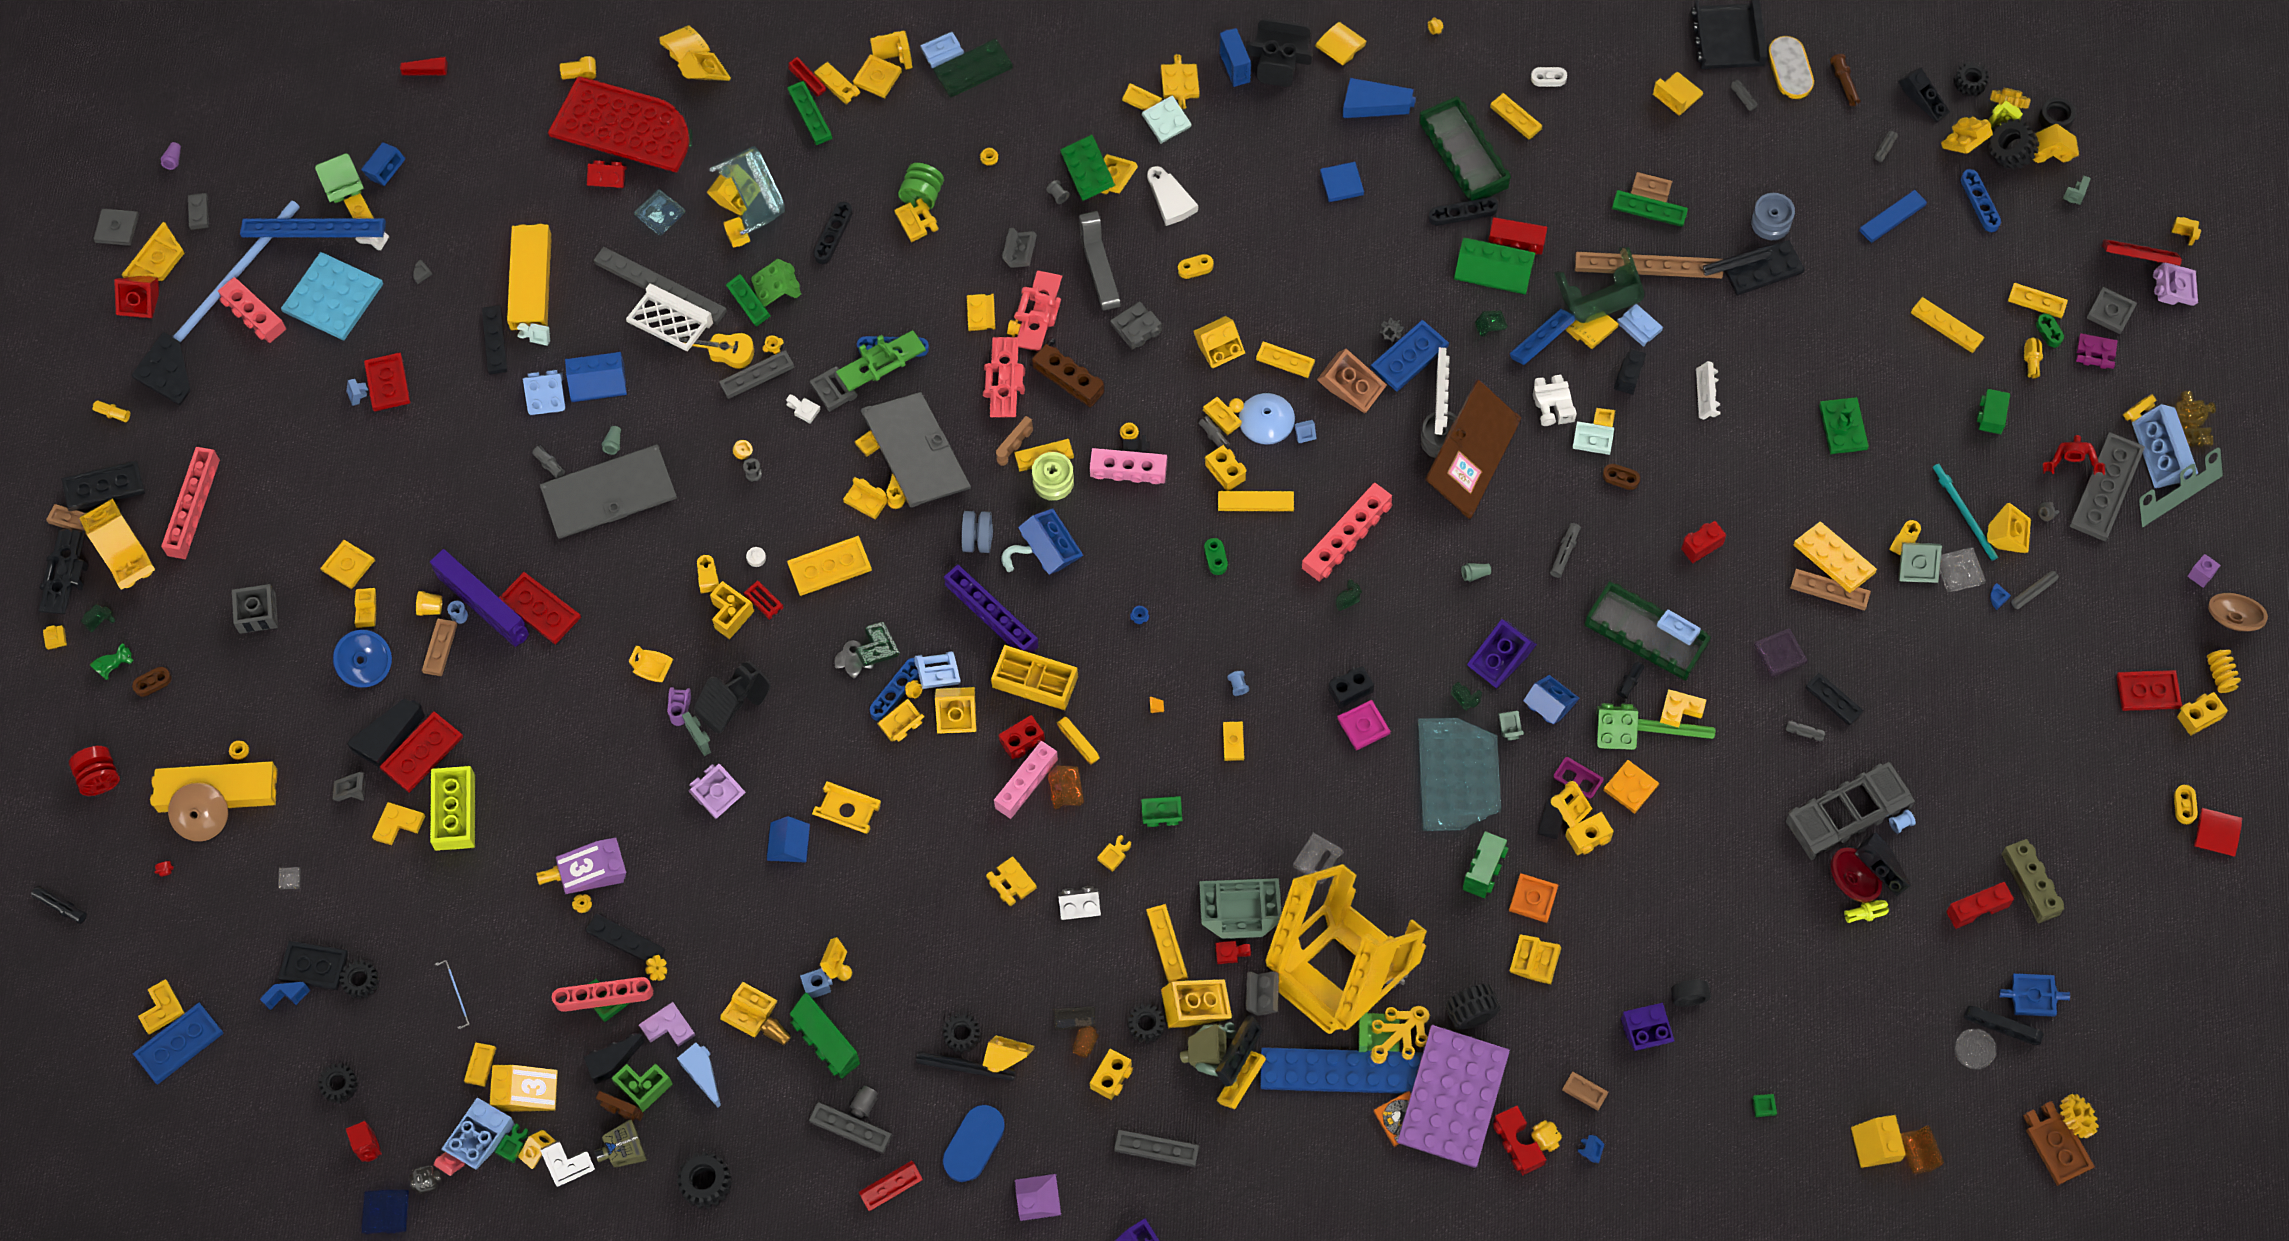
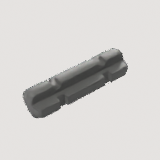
M1739 80L1731 83V88L1734 92H1737L1736 94L1741 101L1747 104L1748 110L1752 111L1758 104L1754 99H1751L1752 96L1744 86L1742 87L1743 84Z
M1888 132L1875 153V160L1879 162L1884 160L1885 155H1887L1897 139L1898 134L1896 132Z
M1789 721L1786 727L1788 732H1797L1798 735L1811 739L1814 737L1818 741H1823L1825 731L1815 730V728L1803 724L1798 725L1794 721Z

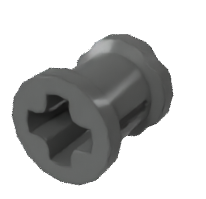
M1055 180L1047 186L1046 191L1054 196L1057 204L1064 203L1070 196V193L1062 188L1059 180Z
M750 458L744 462L743 468L746 478L751 482L758 481L762 476L759 461Z

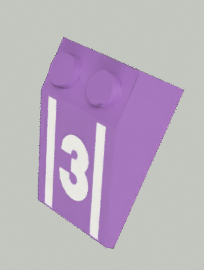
M617 838L596 841L556 857L565 894L624 882L626 870Z

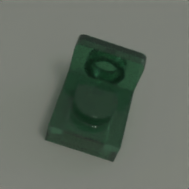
M1483 311L1475 321L1480 336H1485L1489 331L1505 330L1508 326L1502 311Z
M1352 579L1348 580L1347 588L1349 591L1341 592L1336 598V606L1339 611L1360 602V594L1362 593L1360 586L1354 583Z
M1457 682L1452 686L1451 695L1467 710L1470 707H1476L1481 702L1482 692L1478 690L1471 695L1466 686H1462Z

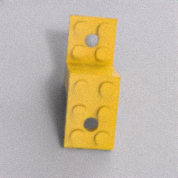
M113 498L79 517L87 536L111 570L121 590L133 586L135 581L140 578H147L155 570L146 551L123 518Z

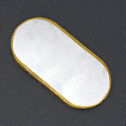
M1782 36L1776 38L1770 44L1768 57L1778 89L1782 94L1788 95L1789 98H1804L1809 94L1814 85V78L1802 43L1793 37Z

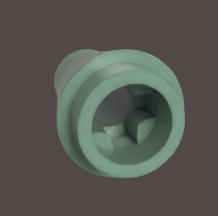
M617 426L610 427L607 436L602 442V449L607 454L613 455L620 450L621 429Z
M1466 563L1461 568L1464 581L1468 580L1471 582L1490 575V564Z

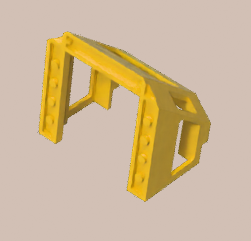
M1343 864L1293 879L1266 958L1267 967L1279 973L1278 992L1328 1034L1341 1028L1348 1030L1420 963L1426 948L1423 940L1427 931L1414 920H1410L1405 935L1396 938L1388 937L1351 907L1356 889L1353 888L1356 874ZM1334 876L1324 905L1303 923L1317 881ZM1324 915L1328 928L1308 947L1302 950L1298 937ZM1333 939H1336L1356 956L1344 991L1308 963ZM1393 979V980L1382 990L1383 985H1384L1386 982H1388L1389 980Z

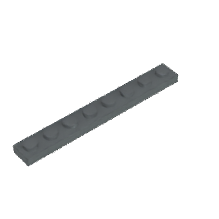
M605 247L601 249L594 259L596 265L644 289L649 284H652L710 312L713 324L715 325L719 324L727 312L725 307Z

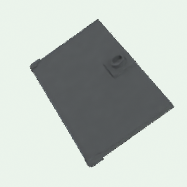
M921 392L861 409V413L910 507L971 489L943 431H941Z
M658 444L539 484L558 539L677 499Z

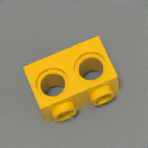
M1224 445L1205 456V466L1226 491L1232 490L1246 480V468L1242 463L1236 461L1233 452L1230 449L1227 450ZM1223 459V460H1225V461H1224V462H1218L1217 460ZM1229 473H1235L1236 475L1230 476Z
M2215 692L2209 695L2205 693L2198 697L2195 703L2191 704L2189 702L2183 705L2177 718L2188 733L2193 735L2222 719L2228 710ZM2190 714L2194 715L2197 719H2193Z
M1109 1049L1090 1082V1089L1110 1100L1113 1099L1114 1095L1118 1096L1123 1088L1121 1083L1124 1078L1128 1079L1132 1073L1131 1059ZM1120 1063L1123 1065V1068L1114 1070L1112 1066ZM1109 1080L1113 1082V1085L1111 1087H1104L1102 1083Z

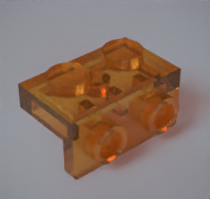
M1056 766L1049 772L1048 782L1051 786V799L1055 809H1059L1063 805L1081 806L1084 803L1078 767Z
M1929 1125L1919 1130L1901 1134L1905 1154L1913 1174L1933 1171L1944 1164Z

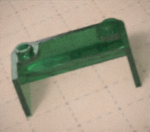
M1619 247L1624 265L1614 271L1613 277L1616 284L1583 297L1579 288L1568 286L1564 272H1554L1563 300L1578 322L1587 323L1643 300L1644 289L1629 247Z

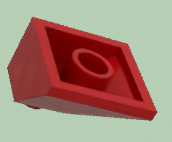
M134 276L115 279L116 315L153 318L159 296L158 277Z

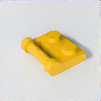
M1569 781L1565 785V789L1551 799V804L1559 809L1563 819L1570 828L1576 826L1592 810L1591 805L1574 781ZM1572 794L1574 798L1567 804L1565 799Z

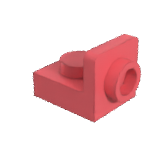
M447 1152L439 1156L434 1163V1166L449 1176L465 1165L464 1162Z

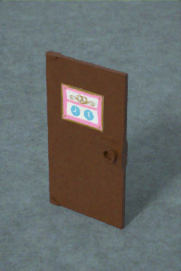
M1477 379L1455 422H1453L1446 440L1425 480L1456 506L1463 515L1471 519L1522 418Z

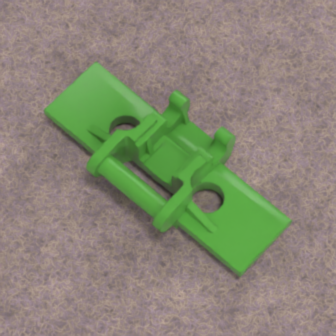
M913 330L890 343H885L883 336L880 335L877 337L876 346L868 350L864 344L860 346L859 350L862 358L837 370L836 373L850 392L872 379L873 381H878L881 376L894 369L906 366L905 362L926 351V348ZM895 349H900L902 353L899 354ZM862 367H869V370L867 372H860V369Z

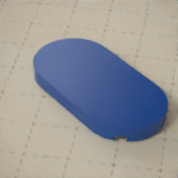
M988 1105L977 1106L970 1110L964 1118L943 1157L944 1168L948 1176L958 1182L973 1180L981 1174L1005 1129L1003 1116L996 1108Z

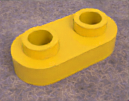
M1206 254L1182 260L1178 264V274L1185 279L1207 274L1213 269V259Z
M2151 394L2122 415L2126 421L2131 420L2133 422L2142 416L2141 412L2143 410L2147 412L2155 407L2154 402L2157 400Z
M2189 785L2179 786L2174 792L2175 815L2180 823L2191 824L2198 815L2196 793ZM2181 795H2185L2187 799H2183Z

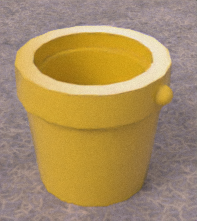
M418 591L416 615L441 614L442 596Z

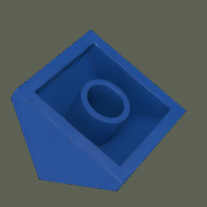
M789 816L771 822L767 861L807 862L810 824Z

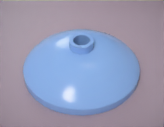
M1262 393L1249 398L1239 413V419L1242 421L1240 426L1242 432L1250 440L1260 444H1274L1284 440L1291 433L1295 423L1294 411L1289 402L1281 396L1271 393Z

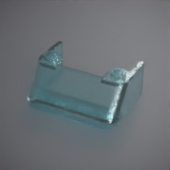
M756 147L747 148L710 168L711 172L719 169L720 174L725 178L732 177L747 208L742 217L747 227L740 231L741 235L767 225L784 213L785 206Z

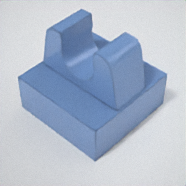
M355 379L348 380L346 391L351 404L357 405L360 403V398L367 396L366 391H368L366 383H357Z
M1313 420L1295 424L1298 443L1317 439Z

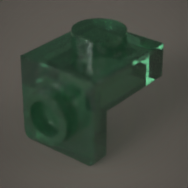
M95 604L90 611L84 614L81 622L86 629L93 632L104 619L111 623H114L115 619L112 616L113 612L106 606L100 607Z

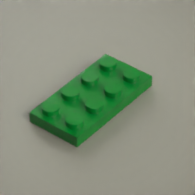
M1093 135L1060 150L1082 201L1115 186Z

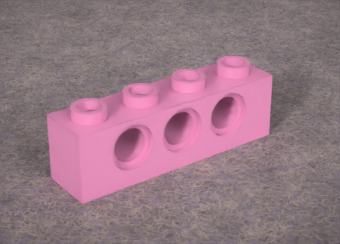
M1092 448L1090 477L1096 479L1109 478L1115 481L1131 480L1136 483L1142 481L1152 484L1165 483L1167 455ZM1108 464L1114 465L1113 467H1110V468H1109V467H1106V465H1108ZM1126 466L1132 467L1131 469H1125ZM1144 468H1150L1151 470L1145 471V470H1143V469H1144Z
M1041 741L994 799L995 809L1011 819L1057 762V751Z

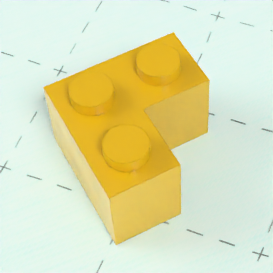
M2058 124L2035 133L2039 142L2037 147L2038 153L2034 154L2035 162H2044L2052 156L2062 162H2067L2079 156L2076 136Z
M722 581L710 594L713 605L720 609L712 621L715 629L730 639L753 614L754 609L750 600Z

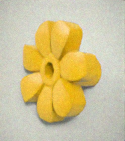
M659 955L653 956V959H647L646 964L648 966L645 971L647 974H651L650 979L653 981L657 979L659 981L664 980L667 968L663 966L667 964L666 961L661 959Z

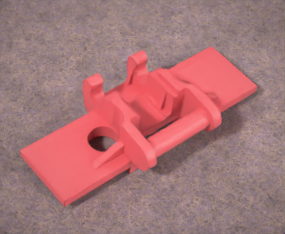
M1037 270L1033 287L1022 288V298L1018 311L1014 315L1015 319L1022 321L1018 334L1019 348L1034 351L1041 350L1048 327L1054 326L1061 303V298L1057 297L1062 280L1061 275ZM1030 296V300L1035 301L1034 309L1028 314L1025 313ZM1033 323H1036L1040 326L1037 330H1031L1029 328V326Z
M993 337L992 361L984 365L986 374L985 390L983 391L985 398H991L990 417H1016L1017 391H1020V394L1025 393V386L1023 385L1025 368L1022 364L1018 363V337ZM1008 357L1010 361L1007 364H1002L1000 359ZM993 372H999L998 386H993Z

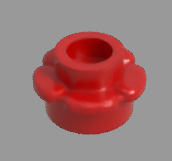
M171 861L156 864V871L154 873L159 874L160 877L170 875L174 866L171 865Z

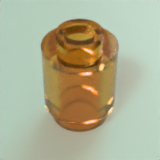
M1090 1026L1079 1029L1073 1043V1053L1087 1058L1092 1053L1099 1036L1096 1033V1029Z

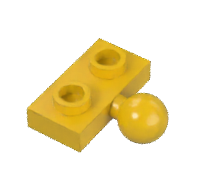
M1216 397L1203 407V411L1229 435L1242 424V421L1234 413L1241 412L1244 408V403L1241 399L1234 398L1230 401L1229 407H1227Z
M837 937L830 939L820 965L830 979L838 977L842 981H847L852 976V970L848 965H843L847 951Z

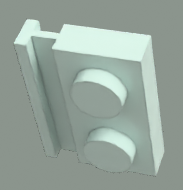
M1577 421L1573 449L1610 455L1614 428Z

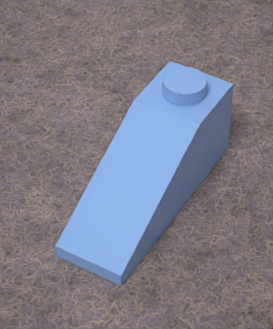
M695 1043L677 1059L685 1071L718 1108L721 1106L712 1063L709 1059L711 1054L705 1046L700 1047Z

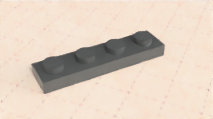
M786 350L719 381L727 399H730L793 369L794 364Z
M819 1102L809 1119V1122L882 1154H884L892 1138V1134Z
M1118 1130L1114 1150L1119 1153L1195 1167L1199 1145Z

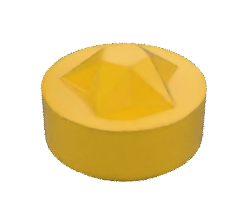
M739 440L733 446V454L738 459H747L752 453V446L746 440Z

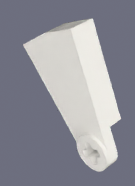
M1158 166L1149 169L1148 181L1166 226L1182 221L1198 212L1197 203L1171 174H1167L1163 168ZM1155 173L1160 175L1159 179L1153 177Z

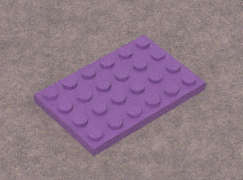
M1431 1025L1397 1143L1476 1168L1510 1050Z

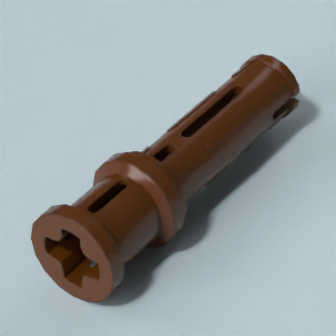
M1837 54L1830 59V63L1834 65L1835 75L1842 83L1849 105L1855 106V101L1859 104L1861 100L1850 76L1851 69L1846 64L1845 54Z

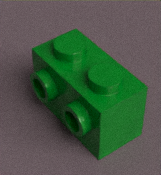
M1987 389L1986 394L1981 396L1979 406H1982V411H1979L1977 416V422L1980 423L1979 430L1996 434L2002 433L2006 423L2010 393Z

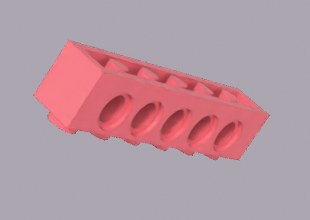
M195 448L161 546L169 557L186 559L220 461L216 452L212 449Z
M1374 482L1302 560V569L1319 582L1324 577L1327 578L1331 574L1332 568L1343 561L1344 555L1355 548L1359 538L1363 539L1366 536L1370 526H1375L1378 523L1383 512L1387 513L1392 507V495ZM1373 505V506H1376L1377 508L1371 509V508H1369V506ZM1362 518L1365 521L1359 522L1357 519ZM1350 531L1353 534L1347 535L1345 532ZM1338 544L1341 547L1335 548L1333 545ZM1325 557V558H1328L1329 560H1328V561H1322L1321 558Z

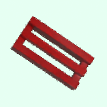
M758 580L743 592L744 596L769 620L772 618V615L778 613L779 609L782 610L784 608L783 604ZM758 587L776 606L773 607L755 588ZM752 592L770 611L762 606L750 593Z

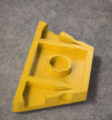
M162 222L123 272V278L150 276L158 277V281H163L183 256L184 251L166 223Z

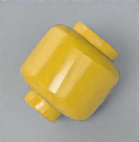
M1544 1120L1532 1128L1531 1137L1534 1142L1538 1143L1542 1151L1547 1149L1551 1152L1560 1146L1558 1142L1562 1136L1553 1122Z

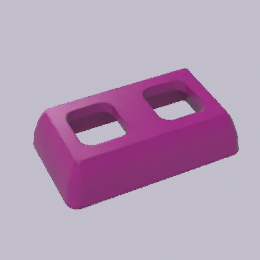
M1569 757L1564 758L1554 774L1555 780L1564 785L1568 783V781L1562 778L1566 770H1571L1576 774L1573 781L1578 786H1580L1583 780L1591 782L1593 787L1589 792L1581 790L1587 799H1591L1604 780L1603 777Z

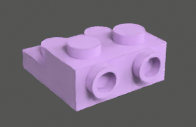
M2163 263L2155 269L2153 278L2157 280V285L2154 293L2158 295V301L2172 305L2181 302L2194 306L2198 303L2195 270L2168 263Z
M720 763L716 767L712 764L704 771L706 775L701 780L697 777L690 784L692 788L689 790L693 797L715 819L746 793Z

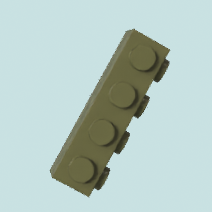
M2025 839L2005 847L2001 854L2038 924L2059 916L2064 910L2063 900L2060 896H2057L2054 890V883L2051 879H2048L2043 863L2036 856L2034 846Z

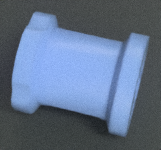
M1908 809L1903 810V813L1897 817L1889 818V824L1897 834L1903 828L1916 824L1913 814Z

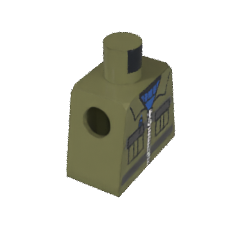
M632 1120L603 1135L605 1147L594 1151L598 1162L610 1158L613 1167L647 1160Z

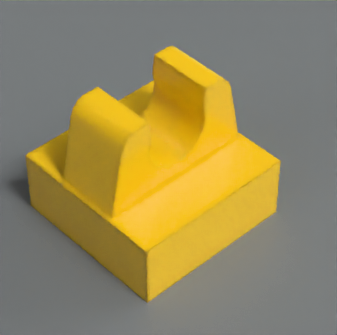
M55 625L49 626L43 630L45 647L48 650L67 645L65 629L62 625L57 627Z

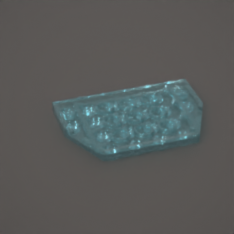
M1458 718L1418 719L1423 831L1463 830L1477 821L1480 822L1486 819L1489 815L1500 812L1501 795L1497 735Z

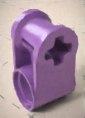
M670 687L667 712L673 725L681 726L684 724L682 715L688 712L691 701L690 688L676 690L674 687ZM676 712H681L680 715L674 716Z

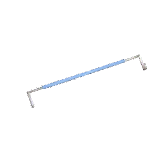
M448 966V970H449V973H450L452 982H453V984H454V987H455V990H456L458 999H459V1001H460V1004H461V1007H462L464 1016L466 1017V1013H465V1010H464L462 1001H461V999H460V996H459V993H458V990H457L455 981H454V979H453L451 970H450V968H449V966Z

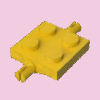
M1176 54L1174 55L1175 64L1161 65L1163 99L1173 95L1178 100L1180 108L1185 109L1186 99L1199 98L1197 65L1182 64L1181 55L1178 54L1177 58Z

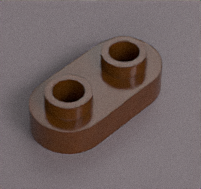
M1608 464L1604 468L1603 479L1607 483L1628 490L1636 489L1639 486L1640 475L1637 471L1617 464Z
M158 667L137 677L133 681L132 688L138 696H148L166 687L171 682L172 677L166 668Z

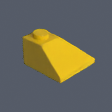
M688 50L678 64L682 75L688 79L723 81L731 79L714 53Z
M2007 503L1989 523L1987 541L2000 550L2028 553L2031 518L2011 503Z
M995 1036L988 1042L983 1066L988 1067V1070L992 1072L1003 1071L1027 1057L1034 1050L1035 1046Z

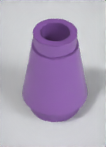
M171 143L161 157V164L164 168L173 170L179 165L181 146L178 143Z

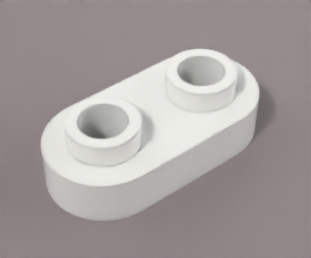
M1539 67L1534 69L1531 74V81L1536 86H1562L1567 80V72L1559 67Z

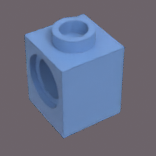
M822 968L800 976L805 992L812 999L831 992L829 985L833 984L832 980L825 974ZM814 981H823L820 986H813Z

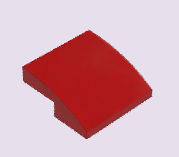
M2202 808L2194 846L2235 856L2242 818Z

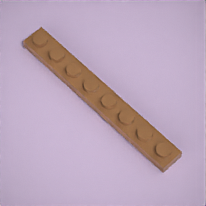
M1576 252L1575 271L1722 278L1723 271L1705 276L1702 268L1704 265L1723 259Z

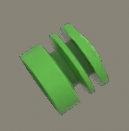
M923 163L910 164L904 177L905 180L899 189V197L906 204L911 202L913 208L918 206L916 201L922 198L924 203H927L929 208L932 209L937 200L944 177L941 172L930 165Z

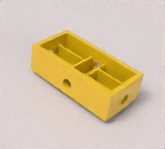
M1004 645L991 677L992 688L1066 710L1078 679V669L1074 666Z

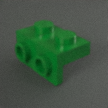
M1181 796L1141 799L1143 824H1147V827H1156L1162 822H1167V826L1179 825L1178 821H1182Z

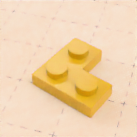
M1668 689L1660 723L1679 728L1682 714L1701 719L1706 699Z
M387 802L372 838L376 841L392 845L399 828L418 833L425 815L424 813Z
M166 979L148 989L156 1006L138 1016L149 1035L185 1013Z

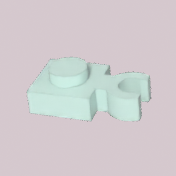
M519 323L517 327L520 330L518 337H529L530 342L549 344V327L533 323L529 327L525 323Z

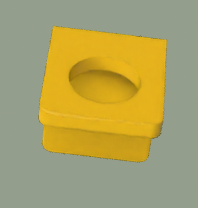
M541 1130L529 1136L518 1157L533 1169L542 1156L540 1148L556 1140L544 1130ZM539 1137L546 1138L549 1143L542 1142Z

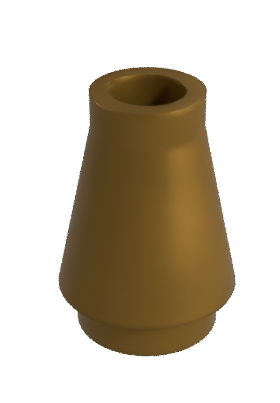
M771 1017L760 1029L764 1032L763 1035L781 1043L783 1046L791 1038L777 1019H772Z

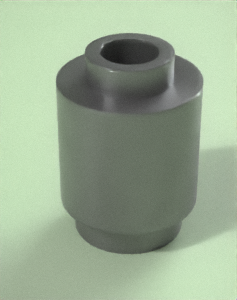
M867 1086L859 1089L850 1105L852 1113L860 1118L868 1116L877 1100L876 1096L878 1093Z

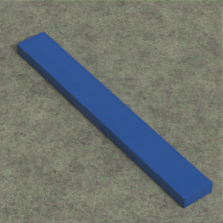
M384 218L243 219L240 235L241 237H383L386 221Z

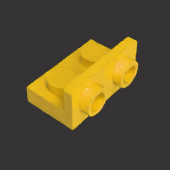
M854 477L853 486L843 498V501L869 517L876 519L887 504V497L885 491L881 488H874L866 480Z

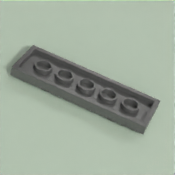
M2108 433L2098 457V461L2105 464V475L2102 472L2094 475L2092 471L2069 527L2103 541L2107 540L2145 446L2113 433Z

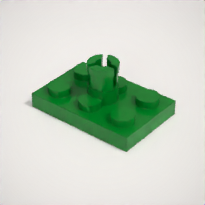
M1857 397L1820 401L1819 407L1830 454L1868 450L1869 446Z

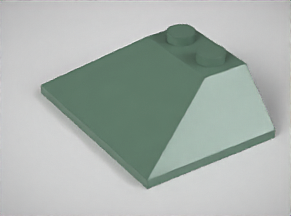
M1279 878L1199 881L1202 925L1219 937H1263L1278 925L1282 914Z

